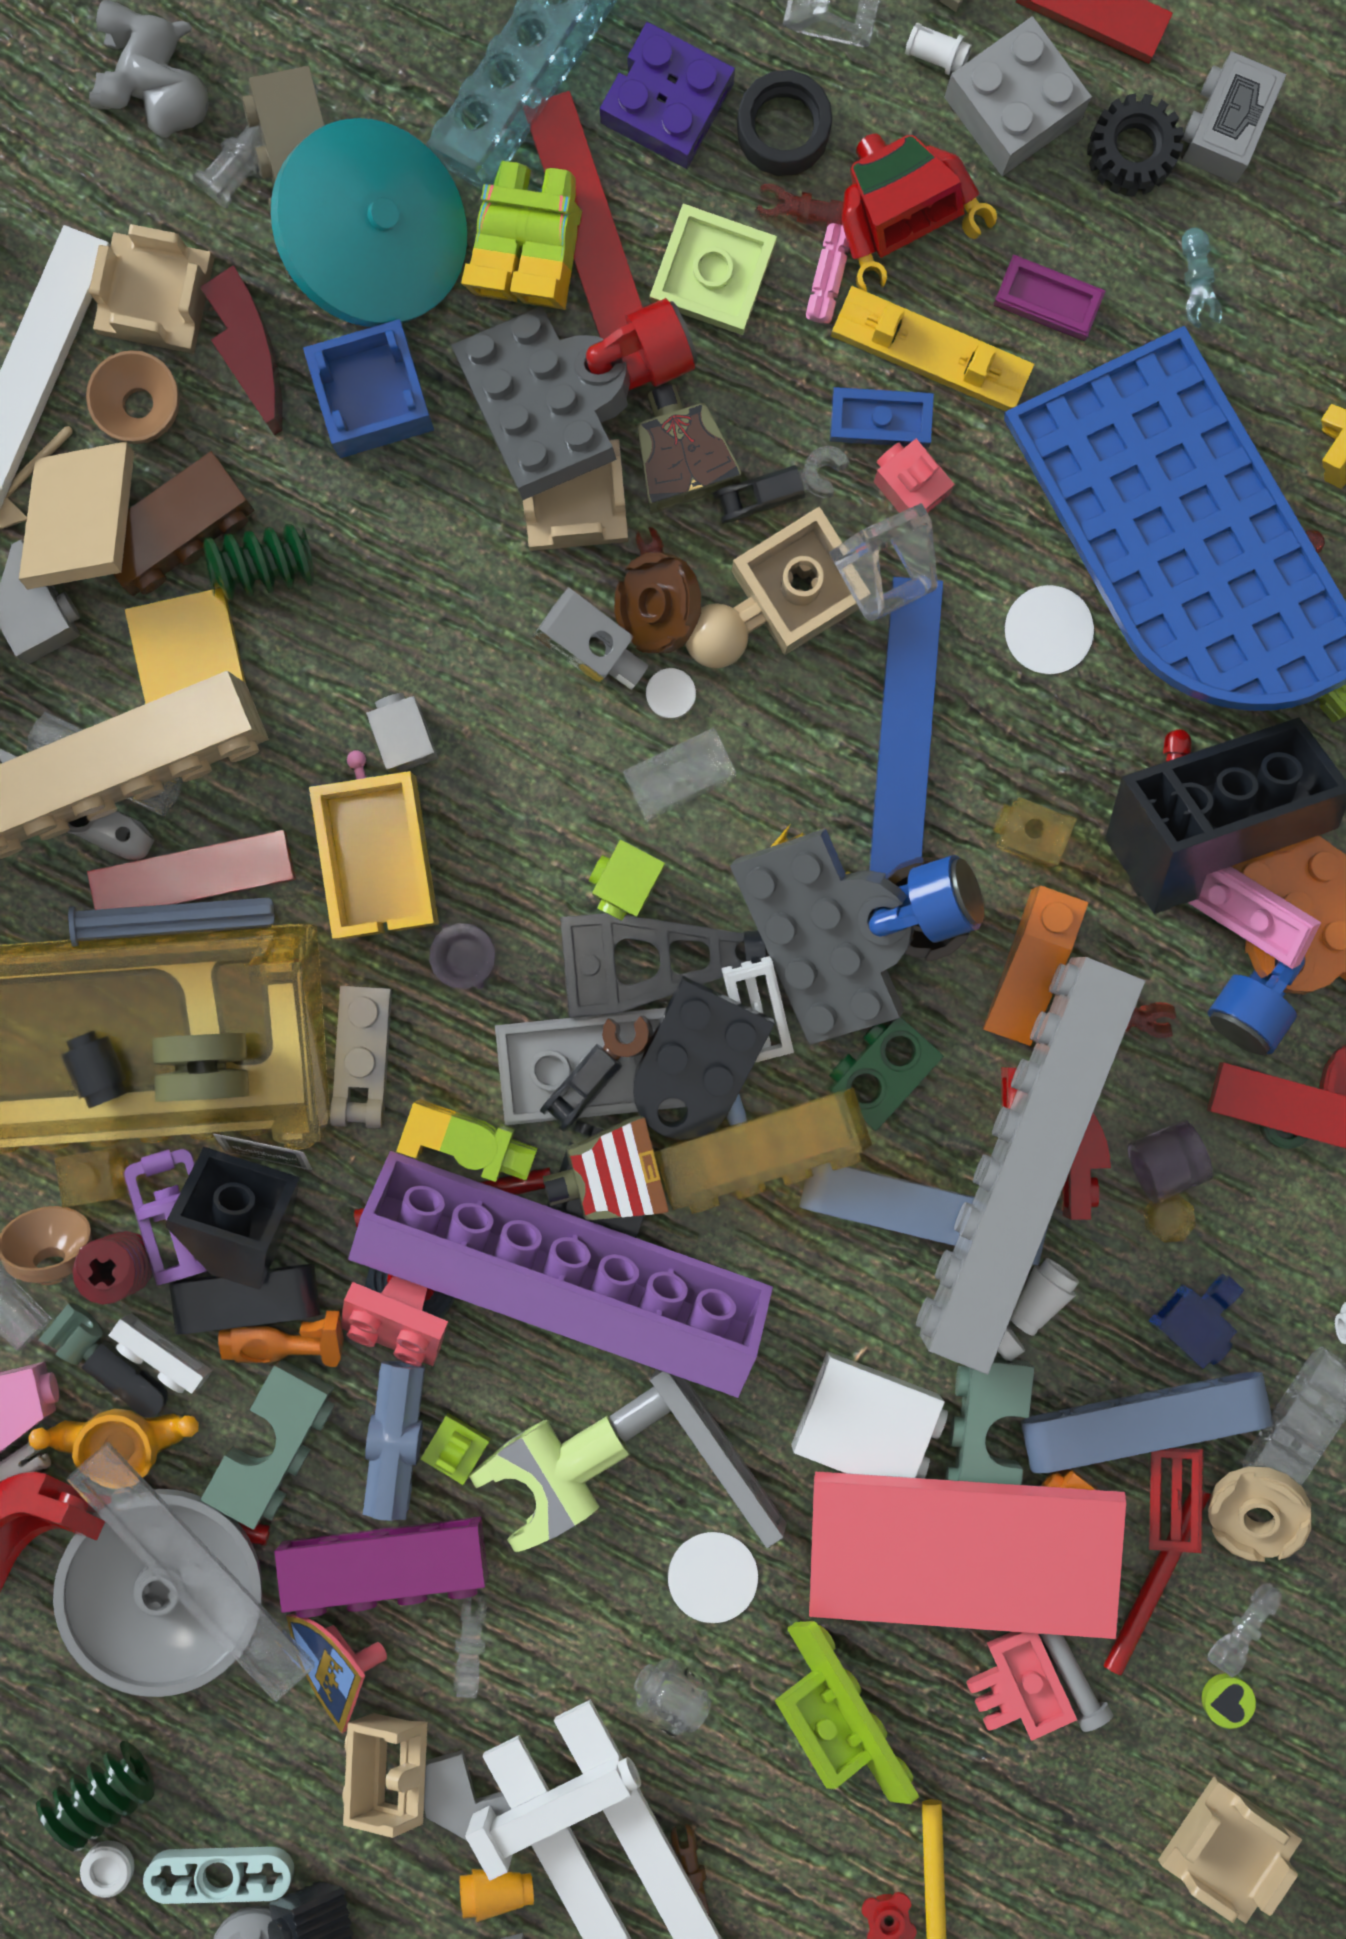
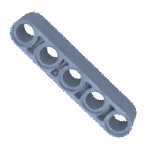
M811 1158L799 1207L955 1246L959 1237V1232L954 1231L957 1216L964 1202L972 1204L974 1196ZM1047 1229L1032 1265H1039Z
M1261 1372L1233 1374L1047 1412L1021 1420L1032 1473L1056 1472L1257 1431L1273 1425L1264 1376Z

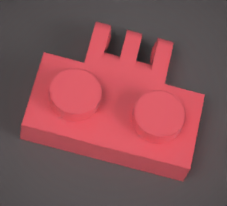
M1009 1632L987 1642L997 1666L973 1676L966 1682L970 1693H976L988 1687L992 1690L975 1699V1704L980 1712L999 1705V1710L983 1718L987 1730L997 1729L1021 1718L1031 1741L1077 1721L1076 1715L1038 1633Z

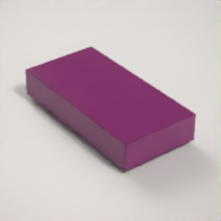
M1013 254L993 305L1085 341L1106 291Z

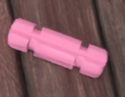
M836 223L827 226L823 243L825 249L821 250L811 291L814 294L810 295L806 310L807 319L821 324H829L832 321L836 305L834 299L838 297L847 261L845 253L849 252V245L843 225Z

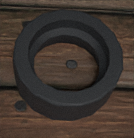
M793 70L772 71L756 79L743 94L737 117L738 142L746 158L758 169L776 176L797 175L812 167L826 150L832 127L831 103L823 88L811 77ZM789 97L801 101L809 108L813 115L814 128L811 137L804 145L796 149L779 150L769 147L760 140L756 132L755 118L759 108L765 102L773 98Z

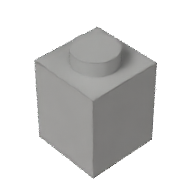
M397 693L384 697L375 702L377 709L366 713L384 765L390 774L400 773L439 759L421 707L414 696L405 699L404 693Z

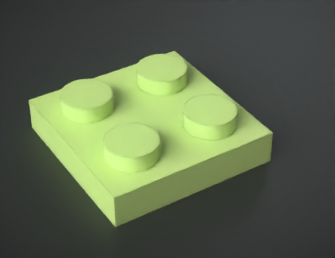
M683 203L650 294V303L667 298L669 302L673 301L683 315L744 335L776 245L777 236Z

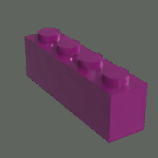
M481 1516L285 1540L274 1551L281 1613L296 1611V1615L299 1618L323 1615L327 1612V1607L346 1605L347 1611L351 1612L365 1611L377 1607V1601L397 1599L398 1605H414L427 1601V1595L447 1592L449 1599L468 1598L477 1595L478 1588H485L489 1577Z

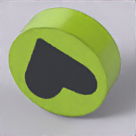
M1222 1673L1212 1677L1202 1691V1705L1205 1712L1214 1723L1223 1728L1233 1729L1241 1727L1252 1718L1255 1712L1256 1699L1252 1689L1241 1677L1235 1674Z

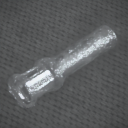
M313 82L314 87H315V91H316V95H317V94L319 93V90H318L317 86L315 85V83ZM247 125L237 138L232 136L229 139L225 138L220 145L222 148L221 153L205 171L198 170L193 175L199 187L224 208H228L232 204L231 196L249 175L255 177L260 171L255 153V147L263 146L258 126L249 128Z

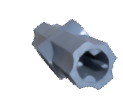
M398 1360L383 1361L381 1363L378 1391L376 1393L375 1415L372 1414L370 1418L365 1458L369 1460L363 1515L370 1516L373 1519L387 1521L406 1520L408 1516L413 1466H417L423 1431V1420H419L425 1375L424 1365L418 1367Z

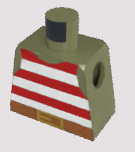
M640 1115L628 1118L566 1147L571 1169L543 1176L549 1205L553 1206L579 1199L581 1211L586 1220L669 1212L646 1120Z

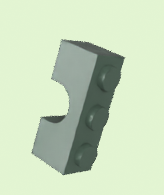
M995 1357L988 1375L967 1366H958L955 1394L956 1396L963 1397L961 1416H953L950 1427V1447H957L955 1467H947L945 1480L1022 1485L1023 1468L1016 1460L1001 1459L990 1455L986 1449L985 1439L990 1426L1000 1418L1007 1416L1029 1418L1035 1367L1027 1360L1014 1359L1010 1362L1004 1358Z
M284 1359L277 1362L250 1408V1411L266 1419L273 1427L276 1435V1445L273 1453L264 1457H254L233 1447L223 1457L200 1501L253 1530L262 1521L263 1517L272 1521L287 1495L279 1490L286 1475L289 1472L297 1476L311 1451L310 1448L303 1445L312 1428L321 1432L335 1407V1404L328 1401L335 1387Z

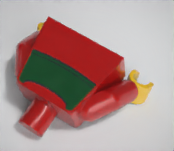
M875 133L867 135L858 143L856 154L860 160L855 162L850 168L852 185L844 192L842 225L852 258H858L861 267L856 276V286L859 289L867 292L862 275L869 270L878 273L882 288L886 283L887 271L882 264L874 261L872 253L877 251L880 258L964 215V208L967 213L962 220V229L969 238L977 239L981 235L980 228L974 221V215H980L985 220L988 228H992L997 220L996 210L990 204L979 203L976 198L979 195V191L962 160L956 154L931 145L925 146L913 135H906L887 145L881 135Z

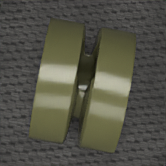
M246 1033L152 1038L153 1063L156 1065L175 1066V1071L154 1076L155 1102L249 1096L248 1071L245 1069L226 1068V1063L247 1058Z

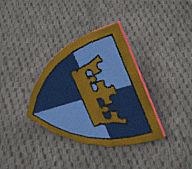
M289 1614L286 1618L302 1669L327 1714L340 1732L343 1733L347 1730L348 1722L365 1678L364 1672L386 1661V1650L381 1643L376 1642L355 1654L334 1625L325 1629L309 1618H299L297 1615Z

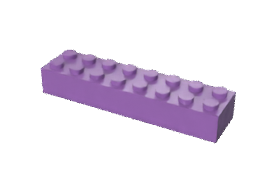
M393 1151L389 1152L360 1217L348 1258L350 1261L737 1398L757 1358L773 1286Z

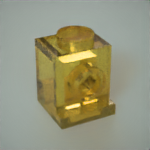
M1018 797L1013 801L1012 806L1003 804L997 816L993 832L1000 835L995 847L1049 869L1059 865L1077 818L1063 815ZM1030 820L1036 821L1041 825L1042 833L1037 839L1030 838L1025 833V825Z

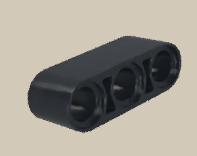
M314 1264L270 1268L260 1290L218 1276L200 1277L169 1283L175 1334H191L269 1324L321 1315Z

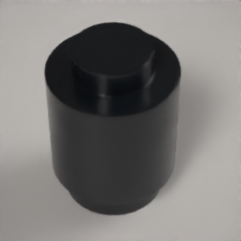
M93 1030L66 1041L70 1051L61 1054V1058L78 1098L84 1097L89 1109L127 1093L122 1082L127 1079L109 1036L98 1039L96 1031Z

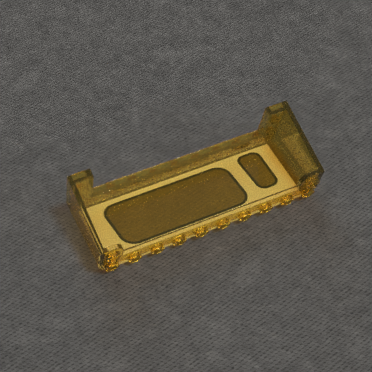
M285 924L266 928L79 941V946L75 947L72 946L71 940L0 945V1154L16 1151L20 1146L39 1145L41 1150H58L69 1146L73 1142L89 1141L91 1146L105 1147L118 1143L120 1139L140 1138V1141L143 1143H158L169 1139L171 1135L190 1134L192 1139L204 1140L214 1138L213 1134L227 1131H240L244 1136H258L268 1133L271 1128L273 1140L284 1143V1147L287 1149H305L313 1146L315 1142H321L330 1117L319 945L317 927L315 925ZM95 1030L98 1039L109 1036L127 1079L122 1081L127 1093L89 1109L84 1097L78 1098L61 1054L70 1051L66 1041ZM246 1033L247 1058L226 1063V1068L245 1069L248 1071L249 1096L155 1102L154 1076L175 1071V1066L156 1065L153 1063L152 1038Z

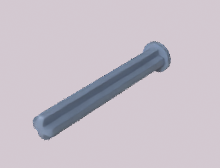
M255 898L77 911L75 906H69L68 921L71 944L75 947L79 946V941L266 928L274 925L275 914L272 899Z

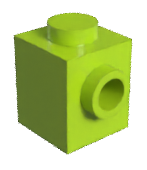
M620 840L611 858L601 855L589 878V882L596 885L592 895L601 900L597 909L623 921L625 915L639 917L665 868V863Z

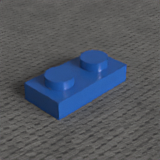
M834 387L830 442L893 446L900 442L902 446H907L917 438L923 447L929 448L932 434L934 393Z

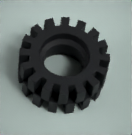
M1135 93L1127 95L1123 103H1121L1119 98L1111 102L1109 109H1104L1099 116L1090 136L1091 140L1087 147V155H1092L1089 162L1091 171L1098 169L1100 173L1097 180L1101 185L1107 180L1112 182L1110 191L1118 194L1121 187L1127 188L1126 196H1135L1138 189H1142L1144 195L1151 192L1155 185L1161 186L1172 172L1182 153L1184 144L1180 143L1184 136L1183 126L1178 128L1175 126L1179 117L1175 111L1170 115L1165 113L1169 104L1162 99L1157 107L1152 105L1153 95L1144 94L1141 101H1136ZM1131 128L1147 133L1153 142L1152 156L1142 162H1132L1125 159L1117 148V137L1120 133Z

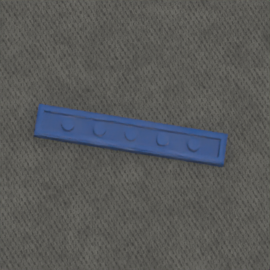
M893 577L869 863V871L886 873V875L900 863L916 857H922L943 581L904 577Z

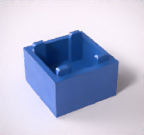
M400 319L303 348L330 441L339 458L434 431L409 343Z

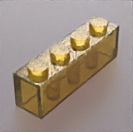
M854 1087L712 1131L697 1138L668 1145L654 1152L672 1209L676 1210L689 1206L691 1214L720 1205L718 1196L735 1191L739 1200L762 1193L767 1190L764 1182L782 1177L785 1185L808 1179L814 1176L812 1167L830 1162L832 1171L857 1164L862 1161L859 1153L871 1147L872 1142Z

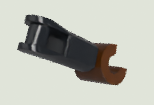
M640 1016L634 1023L635 1038L631 1043L626 1044L620 1038V1025L613 1019L608 1018L603 1026L602 1033L605 1045L601 1047L599 1044H596L544 1103L540 1112L544 1115L549 1112L561 1123L559 1129L565 1132L622 1068V1064L618 1060L621 1057L639 1056L645 1052L654 1034L650 1021L645 1016ZM570 1087L583 1097L576 1108L562 1098Z

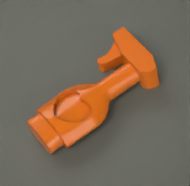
M327 1311L325 1319L315 1322H301L300 1335H291L269 1326H245L219 1330L218 1346L221 1359L234 1360L236 1363H272L280 1361L288 1355H321L324 1365L337 1367L341 1359L344 1343L340 1312Z

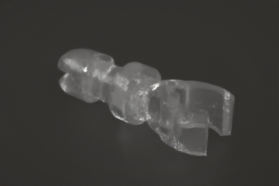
M1270 1583L1259 1585L1250 1597L1252 1603L1242 1618L1237 1615L1231 1623L1236 1626L1234 1630L1222 1639H1219L1208 1654L1207 1660L1232 1678L1243 1668L1247 1659L1250 1642L1252 1639L1255 1641L1259 1640L1263 1634L1259 1631L1260 1627L1269 1614L1272 1616L1275 1614L1282 1602L1281 1591L1278 1588H1274Z
M482 1595L478 1598L476 1612H471V1597L464 1598L460 1617V1620L463 1621L461 1638H456L455 1651L459 1652L453 1692H456V1697L477 1698L479 1654L485 1652L486 1641L481 1639L482 1624L486 1621L487 1612L486 1599Z

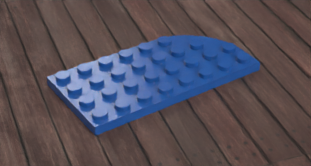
M1185 326L1005 411L1004 421L1127 643L1138 659L1157 677L1188 696L1206 703L1248 711H1271L1296 707L1346 685V601Z

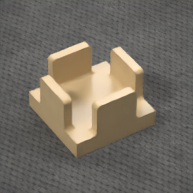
M130 224L128 235L113 232L110 247L98 246L89 288L90 295L97 303V312L93 326L94 331L102 336L194 354L206 296L200 287L210 281L214 256L210 251L187 247L180 235L173 232Z
M619 439L610 440L617 460L523 500L530 551L628 542Z
M1214 1776L1158 1861L1163 1868L1181 1879L1189 1892L1199 1901L1232 1923L1238 1918L1246 1924L1257 1907L1268 1916H1271L1296 1880L1298 1873L1289 1860L1301 1843L1302 1838L1297 1832Z

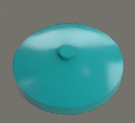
M353 118L332 122L317 129L300 142L288 155L276 177L271 198V225L278 253L286 270L301 291L329 314L343 321L365 327H374L400 319L402 324H405L434 308L445 298L456 283L462 270L467 248V222L464 206L455 182L446 167L430 148L409 132L392 124L374 119Z

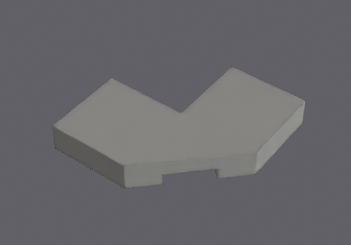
M463 1750L426 1760L424 1811L426 1818L467 1841L465 1835L473 1813L491 1805L496 1816L511 1810L502 1791L476 1798Z

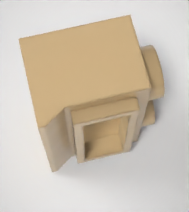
M376 1713L348 1722L345 1739V1786L342 1794L344 1803L343 1826L394 1838L423 1825L428 1722L408 1721ZM387 1742L400 1743V1766L391 1769L386 1776ZM385 1784L387 1789L398 1792V1805L385 1802Z

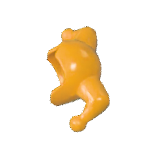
M115 1408L98 1413L88 1422L64 1420L47 1430L42 1427L34 1429L28 1439L30 1446L35 1450H42L49 1446L59 1452L71 1454L77 1469H81L92 1480L105 1487L120 1489L136 1484L148 1475L156 1462L157 1453L180 1442L184 1437H192L198 1432L199 1422L194 1416L168 1414L144 1418L132 1410Z

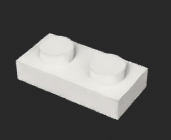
M132 1313L121 1318L108 1335L119 1343L116 1349L124 1357L137 1364H142L143 1361L147 1362L160 1372L157 1376L158 1379L178 1393H183L184 1390H187L193 1394L202 1387L213 1371Z

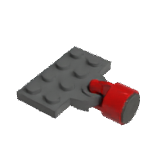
M664 298L625 315L627 325L620 327L605 339L598 336L577 335L559 340L543 306H540L451 345L457 362L522 500L617 460L613 446L601 422L616 417L628 406L626 398L629 390L648 382L657 387L695 370V364L698 363L696 351L684 319L673 301L669 302L667 298Z

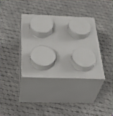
M1031 16L953 72L950 76L944 98L1001 176H1004L1082 120L1092 96L1035 18Z

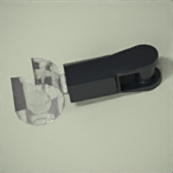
M833 446L819 447L812 451L806 459L804 470L798 471L797 466L793 465L713 492L714 499H720L724 516L720 518L722 524L737 521L806 498L804 490L807 489L815 496L821 498L833 497L832 483L821 479L817 474V469L823 465L831 466L836 471L848 469L850 462L846 454ZM752 488L757 504L743 508L739 492Z

